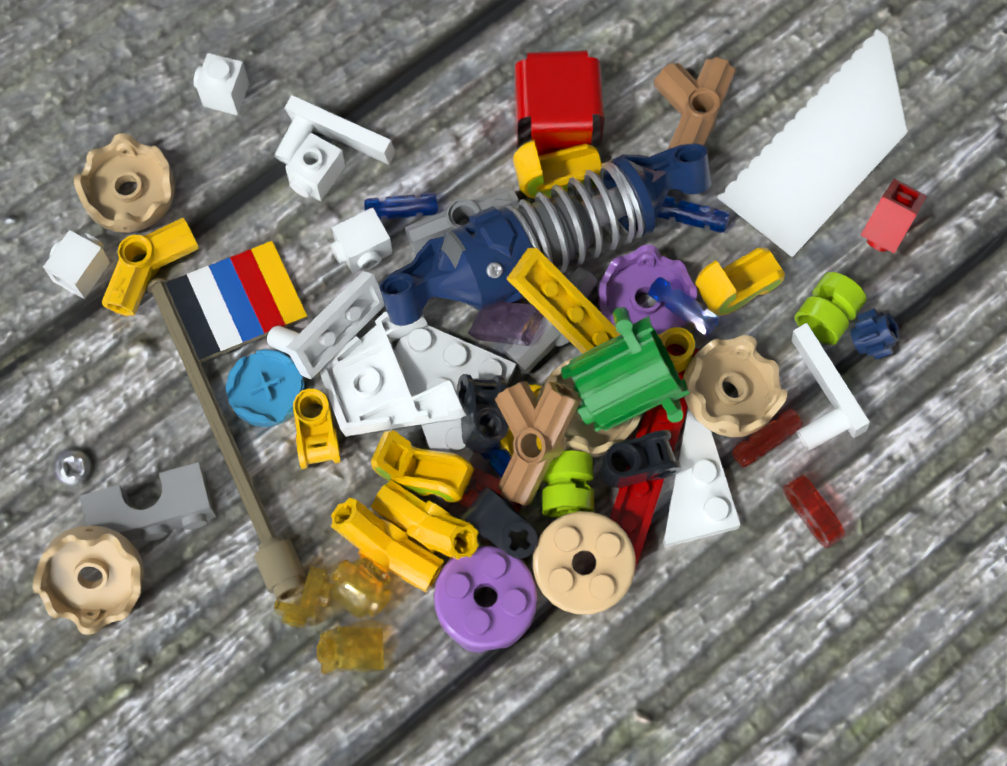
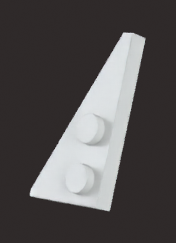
M688 407L678 457L682 470L675 474L669 515L663 539L664 548L736 530L740 527V521L711 430L697 421Z

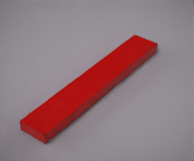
M671 344L666 347L667 352L673 356H681L686 353V350L679 344ZM694 349L693 357L700 351V349ZM685 370L678 373L680 380L683 379ZM684 396L679 398L683 411L682 420L679 422L669 421L666 410L662 404H659L644 412L636 438L655 431L669 430L672 437L669 443L673 452L688 408ZM628 463L625 472L630 470V466ZM664 479L646 481L619 488L610 515V519L615 521L626 532L633 545L636 557L635 569Z

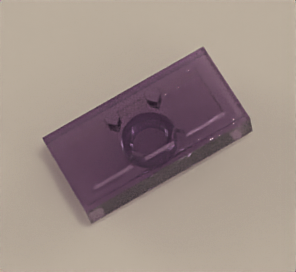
M499 302L478 312L468 334L475 340L529 346L544 316L533 305Z

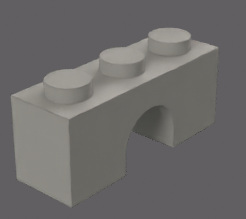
M199 462L159 473L162 494L156 504L144 510L131 508L128 494L120 485L80 495L86 526L95 525L117 531L130 542L142 538L144 541L158 540L168 535L167 531L183 527L185 530L200 528L207 524L208 519L216 517L206 473Z

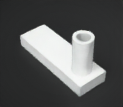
M291 95L285 109L292 123L274 156L283 163L288 164L312 131H316L390 165L396 151L390 139Z
M362 271L300 333L282 326L273 327L267 336L269 346L289 354L300 374L312 379L385 306L374 274Z
M806 323L793 330L792 342L834 407L833 411L797 430L798 437L807 451H810L846 430L849 431L853 439L866 432L870 421L808 324Z

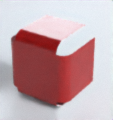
M587 50L527 52V59L518 61L515 64L514 70L516 141L518 121L524 117L531 116V141L534 140L538 156L583 144L591 145L593 130L592 114H598L602 145L605 115L600 60L595 57H588Z

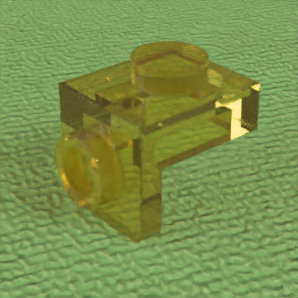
M310 566L299 606L275 600L273 609L278 616L282 617V623L297 628H305L306 623L318 624L322 607H329L334 592V584L329 583L331 578L327 570Z
M338 626L322 633L317 645V659L321 663L322 675H331L339 671L379 672L384 670L383 628Z

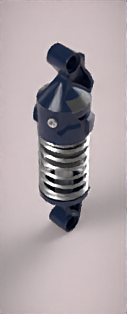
M693 143L679 145L652 156L622 154L602 164L600 177L595 172L587 170L584 175V185L578 179L570 178L568 182L569 195L561 186L553 185L551 191L552 199L548 198L544 193L537 192L534 203L530 204L522 199L519 202L518 210L510 205L499 210L492 206L471 215L469 223L445 233L443 237L428 240L411 263L389 274L381 282L379 288L390 322L394 325L406 326L418 321L423 315V309L431 297L460 301L476 310H484L501 301L510 304L524 298L506 278L528 248H538L561 273H565L569 262L576 266L582 265L585 255L591 258H598L602 248L612 251L615 250L618 241L625 244L631 243L633 238L638 239L653 233L659 210L670 189H677L691 195L702 193L712 185L706 147ZM591 179L594 181L601 194L595 196L592 188ZM575 187L577 188V190L579 191L584 200L581 203L577 198ZM619 225L628 236L623 237L619 234ZM602 226L612 236V243L607 244L603 241ZM592 240L596 243L595 251L588 250Z

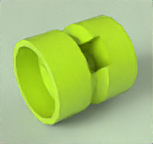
M830 271L823 275L812 291L813 296L807 297L794 318L799 327L807 323L820 343L836 345L847 330L849 321L854 320L866 303L867 297L856 282L838 272Z
M563 451L559 457L552 459L542 480L548 484L542 490V511L545 516L559 518L572 512L595 511L594 489L588 486V483L593 481L594 478L593 456L582 451Z

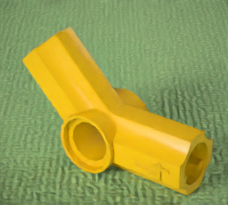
M184 218L145 236L134 234L127 236L121 241L118 247L119 261L102 300L105 308L127 317L135 316L149 280L157 274L159 268L199 249ZM147 254L142 261L132 262L135 256Z
M391 479L382 486L370 506L373 512L404 531L410 537V541L432 554L438 551L450 558L459 560L465 556L471 557L479 546L477 543L478 531L470 523L454 518L443 508L431 501L423 502Z
M353 498L338 504L331 515V527L359 549L357 554L366 562L368 561L369 564L383 572L388 573V571H391L425 593L433 586L445 564L444 561L410 541V537L400 528L384 519H380L365 505Z

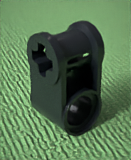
M462 374L458 380L457 395L466 416L461 418L462 440L467 449L474 453H487L509 431V426L495 401L497 395L506 389L505 379L501 375H494L491 379L472 378L470 374ZM479 424L488 428L491 437L481 431Z
M655 431L639 438L611 445L606 451L600 468L604 482L614 488H624L646 481L661 480L679 473L682 467L680 462H675L669 440L672 438L670 431ZM619 458L625 460L629 464L630 470L627 472L616 471L611 465V460Z
M487 485L461 516L462 520L470 523L481 536L492 541L513 558L521 559L528 557L537 546L538 533L534 525L519 514L507 500ZM524 528L529 532L527 541L530 545L527 548L524 545H519L516 549L511 545L513 537L509 532L514 530L519 533Z

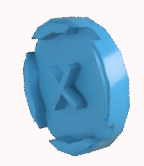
M268 349L256 351L255 354L239 359L229 372L226 383L229 404L237 416L250 425L261 427L279 425L293 417L294 399L301 391L305 390L303 376L298 371L292 358L280 351Z

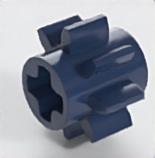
M875 308L859 314V321L855 322L856 326L851 328V338L857 351L860 354L867 353L868 356L873 355L875 360L893 354L892 347L895 346V342L900 340V332L892 315H884L882 312L877 313Z

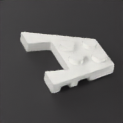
M387 312L383 313L375 320L376 326L361 339L357 336L354 337L319 371L339 427L345 436L452 420L466 416L457 392L450 380L414 397L411 393L392 342L410 334L414 329L427 326L424 314L413 324L398 326L390 322Z

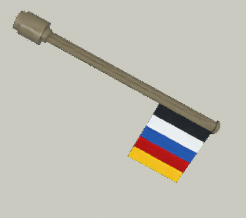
M270 241L170 281L164 278L154 279L148 284L147 291L148 293H153L261 542L258 546L259 551L254 555V559L267 590L275 595L277 601H282L300 594L307 588L304 581L307 575L292 541L276 537L200 364L268 336L269 331L275 326L288 328L308 320V316L273 242Z

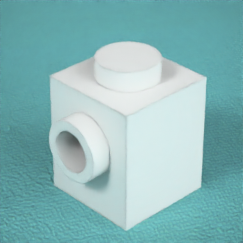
M207 53L203 66H198L194 75V87L197 88L203 107L234 115L239 114L249 87V81L242 61Z
M310 132L285 167L290 187L303 197L307 198L310 195L322 201L345 168L342 150Z
M373 207L332 227L335 242L331 243L330 247L339 264L346 262L352 274L359 270H370L377 266L381 259L393 254L390 237Z
M69 230L63 239L58 240L54 244L50 252V258L43 268L54 283L85 299L110 264V261L103 251L104 245L98 239L87 233L82 237Z

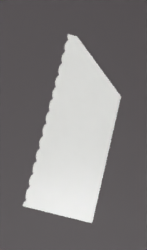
M876 29L874 36L864 42L863 48L856 50L852 55V59L846 61L841 66L840 72L833 74L829 83L819 89L818 95L809 99L807 106L800 109L795 119L785 125L784 131L777 133L772 143L762 149L760 156L751 160L749 168L742 170L738 174L737 180L731 182L726 187L725 193L717 196L720 201L791 257L801 249L907 134L888 37Z

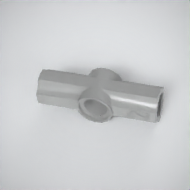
M509 185L473 200L458 199L452 202L446 211L406 226L405 233L414 255H417L428 240L443 237L445 233L460 227L455 223L457 220L462 218L469 219L471 215L492 206L499 210L510 205L518 210L519 200L514 189Z

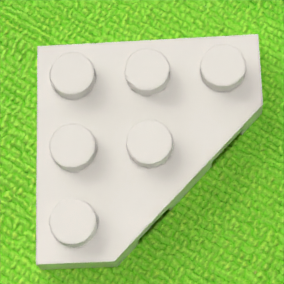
M429 325L414 329L410 334L401 337L395 348V353L413 397L449 380L457 392L458 380L462 374H470L472 378L491 379L494 375H501L505 379L507 389L516 370V363ZM461 418L421 424L429 450L454 453L471 463L475 453L467 449L463 443ZM479 424L481 431L485 434L487 427Z

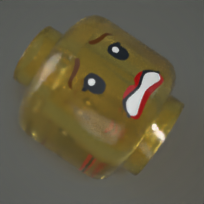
M360 557L352 563L347 559L344 560L331 577L335 581L332 589L333 599L356 618H364L368 615L372 618L376 617L385 608L394 593L390 590L391 577L366 557Z

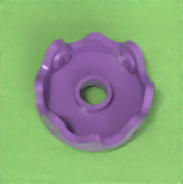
M643 245L630 254L616 257L610 263L599 284L598 309L614 326L613 312L618 307H624L629 311L633 324L649 316L652 326L659 335L673 327L685 328L694 309L697 287L691 281L683 262L662 256L654 245ZM643 292L650 293L656 299V304L650 308H643L636 303L635 297Z
M480 546L471 557L465 556L459 560L452 558L441 570L436 581L434 603L438 621L442 629L453 640L471 652L481 653L486 650L507 648L513 645L531 626L536 613L537 590L531 571L521 559L507 555L499 547ZM481 587H491L496 591L498 599L493 606L483 608L475 603L473 598L475 592Z

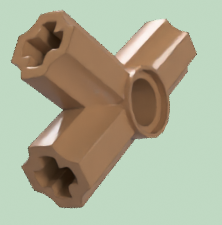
M718 57L706 59L697 81L679 63H670L654 79V87L682 115L668 149L693 143L705 146L710 132L716 126L718 113L736 72V69L727 60ZM696 110H704L706 113H700Z
M524 381L505 389L497 395L495 401L515 437L513 442L514 454L498 485L502 496L511 502H517L522 505L531 504L552 459L559 457L564 450V435L582 400L578 392L555 381L548 382L538 402L528 382ZM537 436L540 438L542 442L541 451L538 449L537 446Z

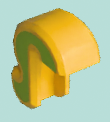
M532 140L519 147L513 156V165L519 189L525 196L534 199L537 192L544 193L548 198H552L551 191L553 185H559L567 192L568 182L572 177L578 179L584 185L585 172L591 170L600 177L602 166L598 149L588 144L538 156L535 142ZM591 179L592 188L597 187L594 181Z
M760 247L724 268L720 266L718 261L714 260L699 273L695 285L711 313L715 316H722L741 308L758 294L765 295L778 287L785 278V272L770 250Z
M395 430L383 433L371 458L372 469L387 481L391 479L414 494L423 496L435 494L447 502H457L462 499L474 471L472 464L467 459L454 453L416 448Z

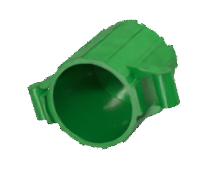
M616 308L613 312V319L616 330L621 335L571 359L570 364L561 368L563 379L572 377L575 382L573 389L578 392L579 397L582 399L580 402L581 407L577 409L578 413L586 425L593 422L596 432L601 429L607 431L659 404H662L666 410L669 421L679 422L683 418L679 398L690 394L686 380H680L670 355L651 324L650 317L647 316L633 324L629 311L626 308Z

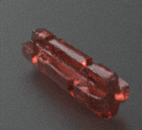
M793 409L787 410L779 416L777 421L773 420L750 436L748 442L744 440L734 447L732 451L734 459L741 467H747L756 460L757 455L761 457L784 441L787 435L791 436L797 432L803 425V421Z

